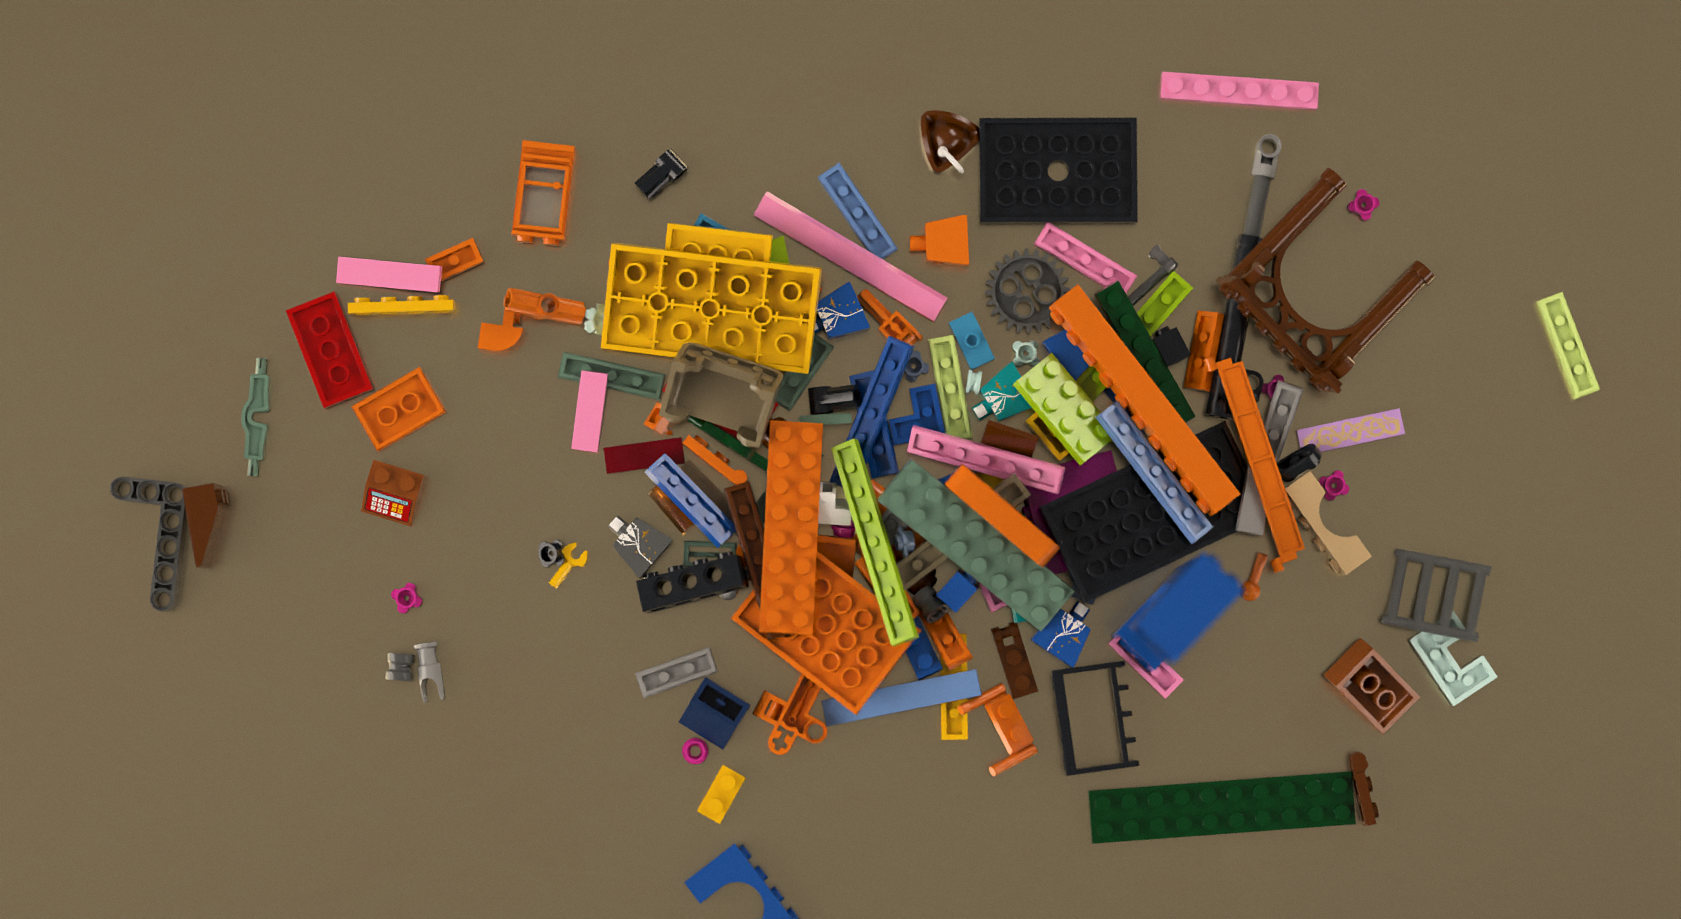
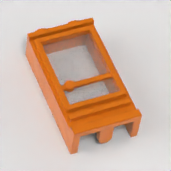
M522 140L511 232L513 237H517L518 242L533 243V239L543 240L545 245L559 246V242L566 241L576 157L575 146Z

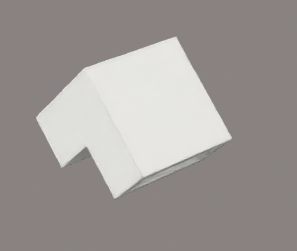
M820 482L818 524L851 526V512L847 499L836 498V483Z

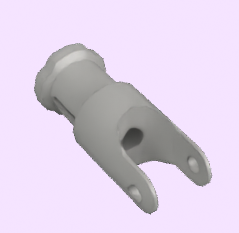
M437 641L413 645L418 655L419 666L417 667L424 703L428 701L426 689L428 679L434 680L437 684L440 699L444 700L445 697L441 665L437 662L435 650Z

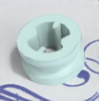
M969 370L965 393L974 391L975 394L979 395L982 371L973 373L972 370Z

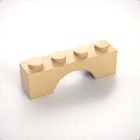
M1311 471L1306 472L1285 487L1291 508H1295L1300 515L1297 518L1305 531L1311 530L1316 537L1313 539L1314 544L1320 552L1326 551L1331 560L1328 563L1336 574L1341 572L1343 576L1347 575L1372 557L1357 535L1350 537L1337 536L1328 531L1323 525L1319 515V506L1325 490Z

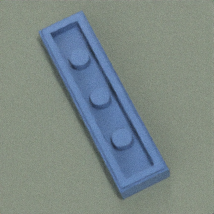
M840 163L818 176L819 181L866 250L881 259H885L898 250Z

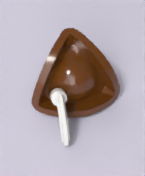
M927 111L921 117L922 140L931 168L936 172H942L954 165L959 173H964L958 161L980 139L979 127L960 115L946 111Z

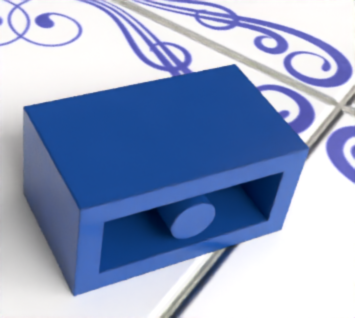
M959 569L936 595L956 613L979 586L976 584L977 580L966 571L963 572Z

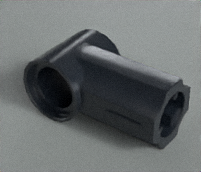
M670 148L634 184L651 200L667 184L673 183L680 178L689 167Z
M858 385L808 388L810 415L834 413V410L859 408L862 401Z

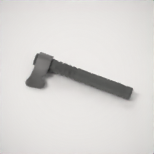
M1155 245L1152 248L1149 257L1156 258L1161 267L1128 296L1133 306L1154 288L1161 279L1168 274L1170 275L1178 268V263L1172 257L1169 258L1159 245Z

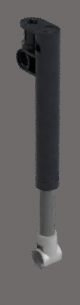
M1273 134L1264 135L1255 147V158L1251 174L1254 176L1244 233L1238 235V247L1235 251L1232 270L1263 239L1260 235L1270 182L1275 179L1279 153L1282 148L1280 139ZM1265 141L1272 142L1275 146V152L1272 154L1265 153L1262 149V143ZM1226 298L1225 315L1216 362L1231 358L1234 364L1242 360L1250 316L1248 318L1245 317L1237 309L1239 304L1233 298ZM1216 369L1214 370L1210 392L1208 393L1205 415L1234 421ZM1245 369L1247 376L1254 377L1257 381V387L1252 391L1256 403H1258L1261 389L1264 385L1262 375L1254 370Z

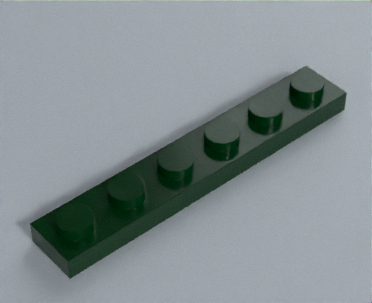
M1116 280L1094 293L1116 334L1186 423L1196 417L1120 282Z

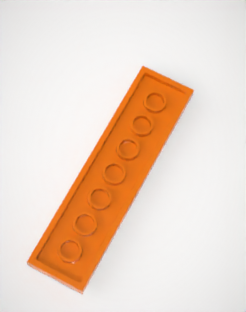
M770 420L759 632L813 635L823 423Z

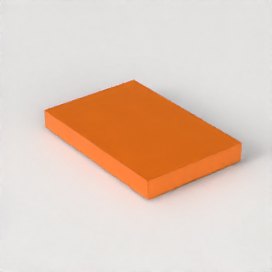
M420 367L351 406L377 452L447 413Z

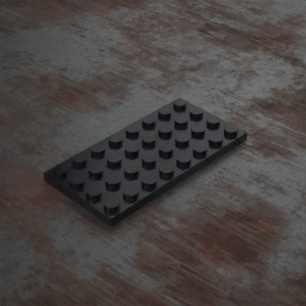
M1226 421L1195 434V436L1236 487L1240 495L1214 515L1204 514L1213 528L1192 544L1132 465L1124 467L1038 508L1053 541L1060 547L1058 552L1083 604L1237 532L1235 529L1247 465ZM1160 451L1157 452L1162 460L1165 459ZM1175 471L1172 472L1180 483V477L1177 475ZM1191 492L1188 493L1196 504L1197 499Z

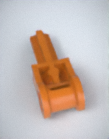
M864 289L857 296L859 303L881 325L878 331L886 339L889 336H893L911 345L917 340L921 341L923 339V336L897 310L892 314L868 289Z

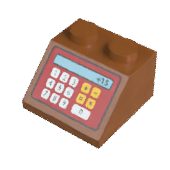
M373 460L365 485L361 512L412 527L427 476Z

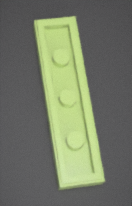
M1563 292L1537 301L1573 398L1577 399L1600 390Z
M954 335L928 339L945 434L966 440L972 439L973 435Z

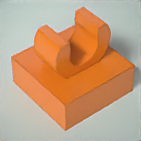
M656 402L644 425L660 434L664 432L672 435L673 432L667 428L670 421L665 417L659 416L662 404Z

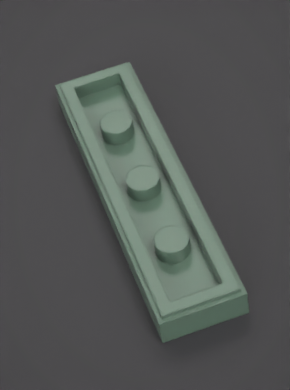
M563 352L558 378L580 383L582 370L607 373L606 389L661 400L666 374Z

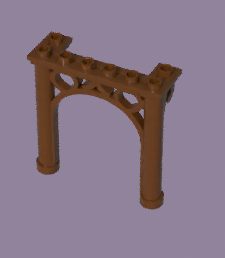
M1327 168L1320 175L1321 179L1228 275L1218 277L1216 282L1220 285L1219 291L1226 298H1233L1239 304L1237 309L1245 317L1251 316L1256 322L1255 328L1264 336L1269 335L1275 341L1273 346L1281 354L1287 353L1292 359L1291 365L1300 373L1304 371L1310 377L1308 382L1316 390L1320 391L1322 389L1326 393L1338 394L1341 391L1340 387L1343 385L1338 379L1342 378L1352 369L1355 364L1354 359L1424 286H1428L1435 279V276L1423 263L1416 260L1357 322L1345 328L1324 329L1303 319L1292 308L1284 294L1280 269L1283 256L1289 245L1347 186L1345 181L1335 171ZM1272 260L1271 277L1262 275L1265 271L1264 267ZM1260 281L1272 284L1273 297L1268 302L1261 301L1255 294V287ZM1279 302L1280 305L1276 307L1279 311V320L1276 322L1263 308H1271ZM1296 328L1299 331H1303V329L1308 331L1302 333L1298 345L1286 333L1287 330ZM1315 334L1322 335L1325 343L1323 353L1317 356L1307 347V340ZM1348 335L1333 350L1331 337ZM1314 361L1323 362L1318 366Z

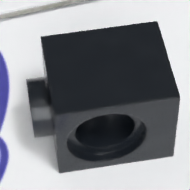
M1166 326L1154 333L1156 337L1152 340L1167 367L1191 355L1177 327L1170 330L1169 326Z

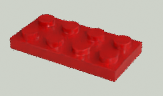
M335 291L285 310L324 409L374 390Z

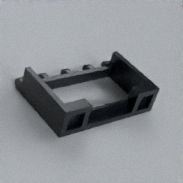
M1125 661L1050 671L1053 693L1056 699L1065 776L1140 766L1139 760H1132L1130 762L1128 760L1126 744L1136 742V737L1125 738L1123 717L1133 715L1132 711L1122 712L1119 691L1129 690L1128 684L1118 686L1116 667L1126 666ZM1109 668L1122 762L1076 768L1063 674Z

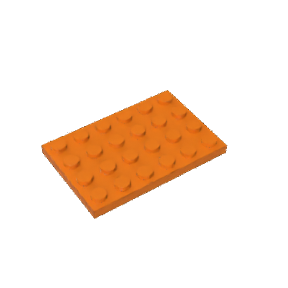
M818 551L816 557L813 635L791 634L769 641L766 633L759 632L760 610L754 590H752L731 618L855 715H858L914 641L912 640L896 647L891 646L877 597ZM916 627L917 633L919 635L921 630Z

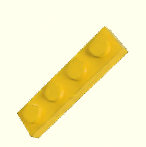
M448 295L433 296V300H423L422 296H408L407 301H397L396 297H381V302H370V298H354V303H348V314L351 316L456 313V302L449 300Z
M960 634L967 646V634ZM940 654V664L943 668L940 671V676L967 671V662L949 670ZM967 698L941 703V740L968 739V713L961 715L957 709V706L966 702Z

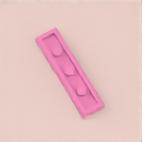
M1046 223L1034 243L1041 250L1103 287L1117 280L1127 294L1137 277L1134 273L1051 223Z
M338 257L336 283L440 293L442 266Z

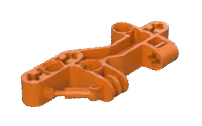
M801 674L787 702L764 690L752 713L775 725L768 740V747L774 754L783 755L789 752L797 736L811 743H820L827 737L828 731L825 723L809 715L821 688L803 674ZM771 700H772L773 702H772V704H771V706H770V708H769L767 714H765V711H766V709L768 708V706H769V704H770V702H771ZM813 724H819L823 728V735L819 739H812L808 734V729ZM781 725L784 729L793 731L794 735L790 737L787 734L784 739L787 747L780 748L778 751L775 749L776 744L773 742V739L781 737L783 732L778 731Z

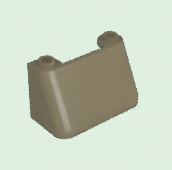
M684 343L673 360L659 416L665 417L670 422L679 423L686 420L690 415L738 431L737 438L741 441L742 445L760 448L780 390L783 374L774 368L701 344Z

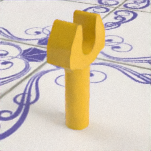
M576 542L565 546L562 550L565 562L549 581V584L556 589L573 567H584L587 563L588 551L586 550L579 559L572 558L571 553L577 546Z

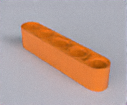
M961 464L946 481L945 485L1042 568L1060 549L1052 539L964 464Z

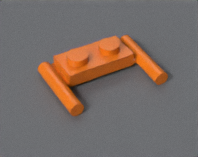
M1002 683L988 689L982 695L973 697L957 706L959 713L964 715L984 704L1010 754L1009 757L989 767L992 776H996L1038 753L1036 746L1032 743L1034 741L1011 695L1006 693V688Z

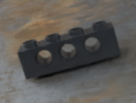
M730 551L718 554V559L708 561V558L695 560L692 562L693 566L683 568V565L669 567L668 573L659 575L658 572H650L644 574L642 580L636 581L642 611L654 613L749 587L742 556L733 555V552ZM716 568H720L722 576L718 581L714 582L712 572ZM694 574L697 579L696 585L693 588H689L687 586V579ZM669 581L672 585L671 592L664 595L662 592L663 584Z

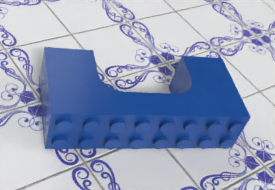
M1202 553L1175 568L1111 636L1115 639L1121 637L1118 643L1128 653H1132L1136 657L1135 659L1148 672L1155 670L1163 661L1168 665L1173 664L1244 592L1240 587L1242 583L1231 572L1227 575L1220 568L1222 563L1213 554L1207 555Z

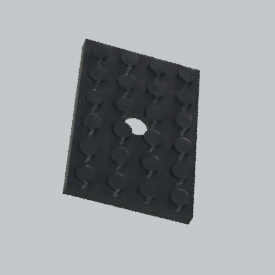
M1137 118L979 119L980 224L1138 222ZM1061 161L1068 167V176L1064 180L1055 181L1050 178L1048 167L1052 162Z

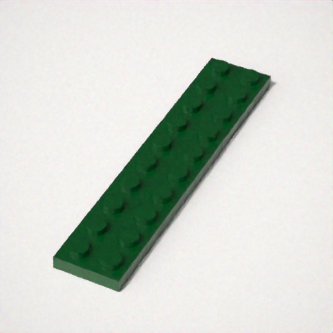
M1352 771L1088 791L1092 844L1356 824Z

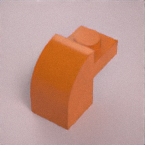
M504 309L502 325L481 322L478 349L486 352L504 353L518 346L523 339L525 330L515 327V324L520 323L522 314L507 312Z

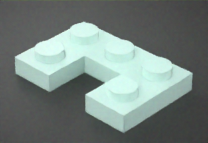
M1453 611L1450 626L1465 629ZM1420 632L1409 639V642L1452 706L1457 705L1497 678V675L1483 655L1460 669L1446 648L1459 639Z

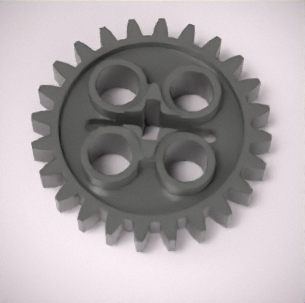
M1025 248L1023 256H1020L1018 251L1014 250L1013 259L1006 254L1004 255L1005 264L999 261L996 262L999 271L990 270L991 276L995 279L986 281V284L991 286L992 289L985 291V295L992 296L993 298L987 302V305H995L996 308L993 309L991 314L996 315L999 313L1001 315L998 323L1007 320L1008 330L1013 324L1017 325V333H1020L1022 327H1026L1027 333L1030 334L1034 326L1038 332H1041V324L1043 323L1050 328V319L1052 317L1049 307L1062 297L1063 293L1071 290L1069 287L1063 286L1069 278L1060 277L1064 267L1055 268L1057 259L1049 263L1047 261L1048 253L1040 258L1038 249L1035 250L1033 256L1029 255L1027 248ZM1035 267L1039 272V277L1035 280L1028 279L1025 276V269ZM1015 271L1019 272L1027 288H1034L1032 296L1041 307V311L1036 310L1028 295L1023 296L1021 294L1024 288L1015 277ZM1008 280L1013 281L1017 286V290L1012 294L1005 293L1002 284ZM1042 289L1050 290L1053 294V299L1049 302L1041 301L1039 291ZM1019 303H1027L1031 308V312L1027 316H1021L1017 313L1016 306Z

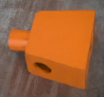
M967 215L925 223V235L910 236V251H926L927 263L968 267Z

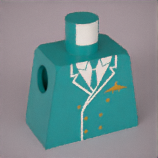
M1013 362L1009 363L979 390L984 400L972 407L979 421L993 413L996 420L1001 422L1033 409L1013 385L1022 377Z

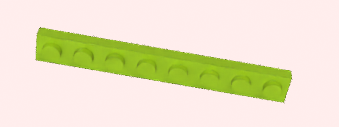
M851 439L832 447L831 450L891 646L896 647L917 639L919 636L859 441Z

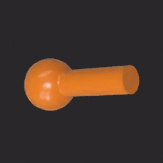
M1258 552L1249 579L1240 586L1244 590L1241 597L1246 601H1254L1260 595L1258 583L1268 555Z

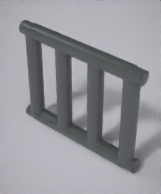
M1396 548L1395 558H1397L1387 615L1384 614V617H1382V623L1478 642L1479 632H1476L1486 575L1489 576L1492 567ZM1408 561L1423 563L1413 619L1397 616ZM1434 566L1450 569L1439 624L1424 621ZM1460 571L1476 574L1466 629L1450 626Z

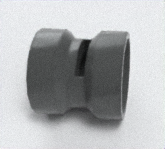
M932 586L922 588L912 598L915 606L923 612L922 616L927 623L939 620L948 610L947 604L937 597V592Z
M387 653L389 669L385 673V679L411 681L410 665L413 663L414 655Z

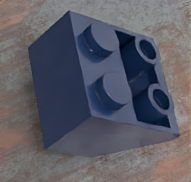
M705 677L678 722L723 750L751 705Z

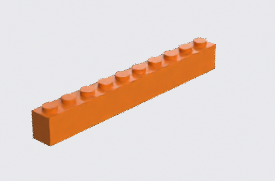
M1076 285L1049 307L1050 315L1054 322L1064 327L1067 331L1066 336L1074 346L1078 345L1084 353L1082 356L1085 362L1090 367H1095L1100 374L1099 379L1102 384L1112 389L1116 395L1115 400L1120 403L1123 409L1126 408L1132 415V421L1139 430L1143 429L1148 436V442L1154 450L1160 451L1165 458L1163 461L1170 471H1175L1180 477L1182 487L1188 493L1191 492L1197 499L1196 504L1204 514L1208 513L1209 516H1212L1239 496L1240 493L1081 287Z

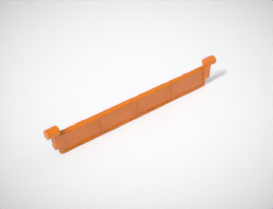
M1214 357L1204 359L1207 372H1212L1216 369L1218 371L1279 554V558H1274L1270 561L1274 573L1284 570L1282 563L1297 559L1296 552L1305 549L1243 361L1233 364L1231 358L1216 363Z

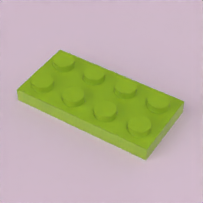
M1053 353L1049 354L1013 383L1014 387L1080 466L1112 440L1095 418L1102 412Z

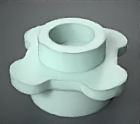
M1031 340L1024 343L1016 341L1013 344L1012 348L1015 351L1013 363L1017 367H1021L1023 364L1036 366L1039 363V358L1037 357L1038 343ZM1024 351L1028 352L1027 356H1024Z

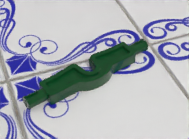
M689 416L688 422L767 472L768 459L751 448L742 445L740 441L710 422Z

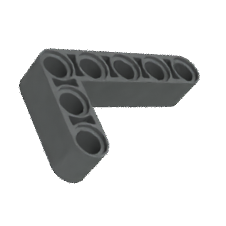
M118 477L110 485V492L115 499L125 502L161 505L150 604L157 611H171L178 602L188 520L183 496L180 501L173 502L170 494L175 488H180L182 491L183 488L187 487L175 482ZM123 482H127L130 486V491L126 496H121L118 492L119 485ZM149 485H153L156 488V495L152 499H147L144 495L145 488ZM172 514H176L179 517V524L175 528H170L167 524L168 517ZM169 540H173L176 544V550L171 555H168L164 550V545ZM166 566L173 570V576L168 581H164L161 577V571ZM163 592H166L170 597L169 604L165 607H161L158 603V597Z

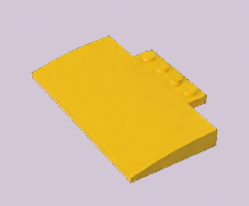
M670 222L667 224L665 248L614 242L611 244L601 348L675 357L684 343L691 342L776 370L809 374L822 267L770 261L773 235Z

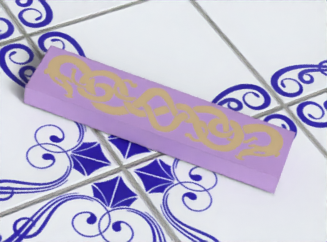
M1400 408L1299 429L1296 430L1300 448L1308 444H1315L1321 452L1404 435L1405 431Z

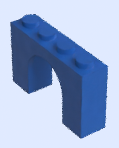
M734 843L684 882L700 904L726 884L733 882L746 883L754 887L762 897L764 904L762 919H799L792 908L786 910L781 901L784 898L774 886L770 889L765 880L768 877L758 865L754 868L748 860L752 856L743 844L738 847Z

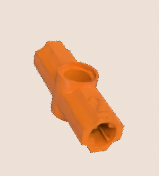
M509 288L504 296L503 306L505 311L533 316L537 320L548 319L581 325L585 317L586 308L584 302L560 298L552 293L540 294ZM542 301L548 305V312L542 309Z

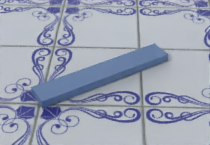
M1118 401L1095 417L1191 544L1213 528Z
M977 669L877 689L858 715H855L834 698L822 700L821 702L826 726H832L982 695Z

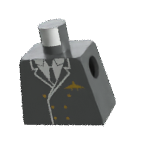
M617 516L608 526L619 537L612 546L640 579L673 542L670 537L637 517L629 525L620 516Z

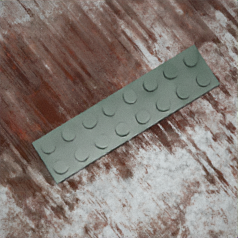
M912 458L877 499L1039 631L1045 628L1075 592L1072 587L1046 566L1042 568Z

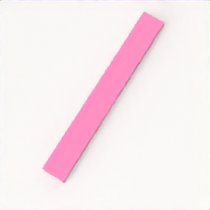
M768 191L763 196L754 213V216L932 321H935L947 300V297Z

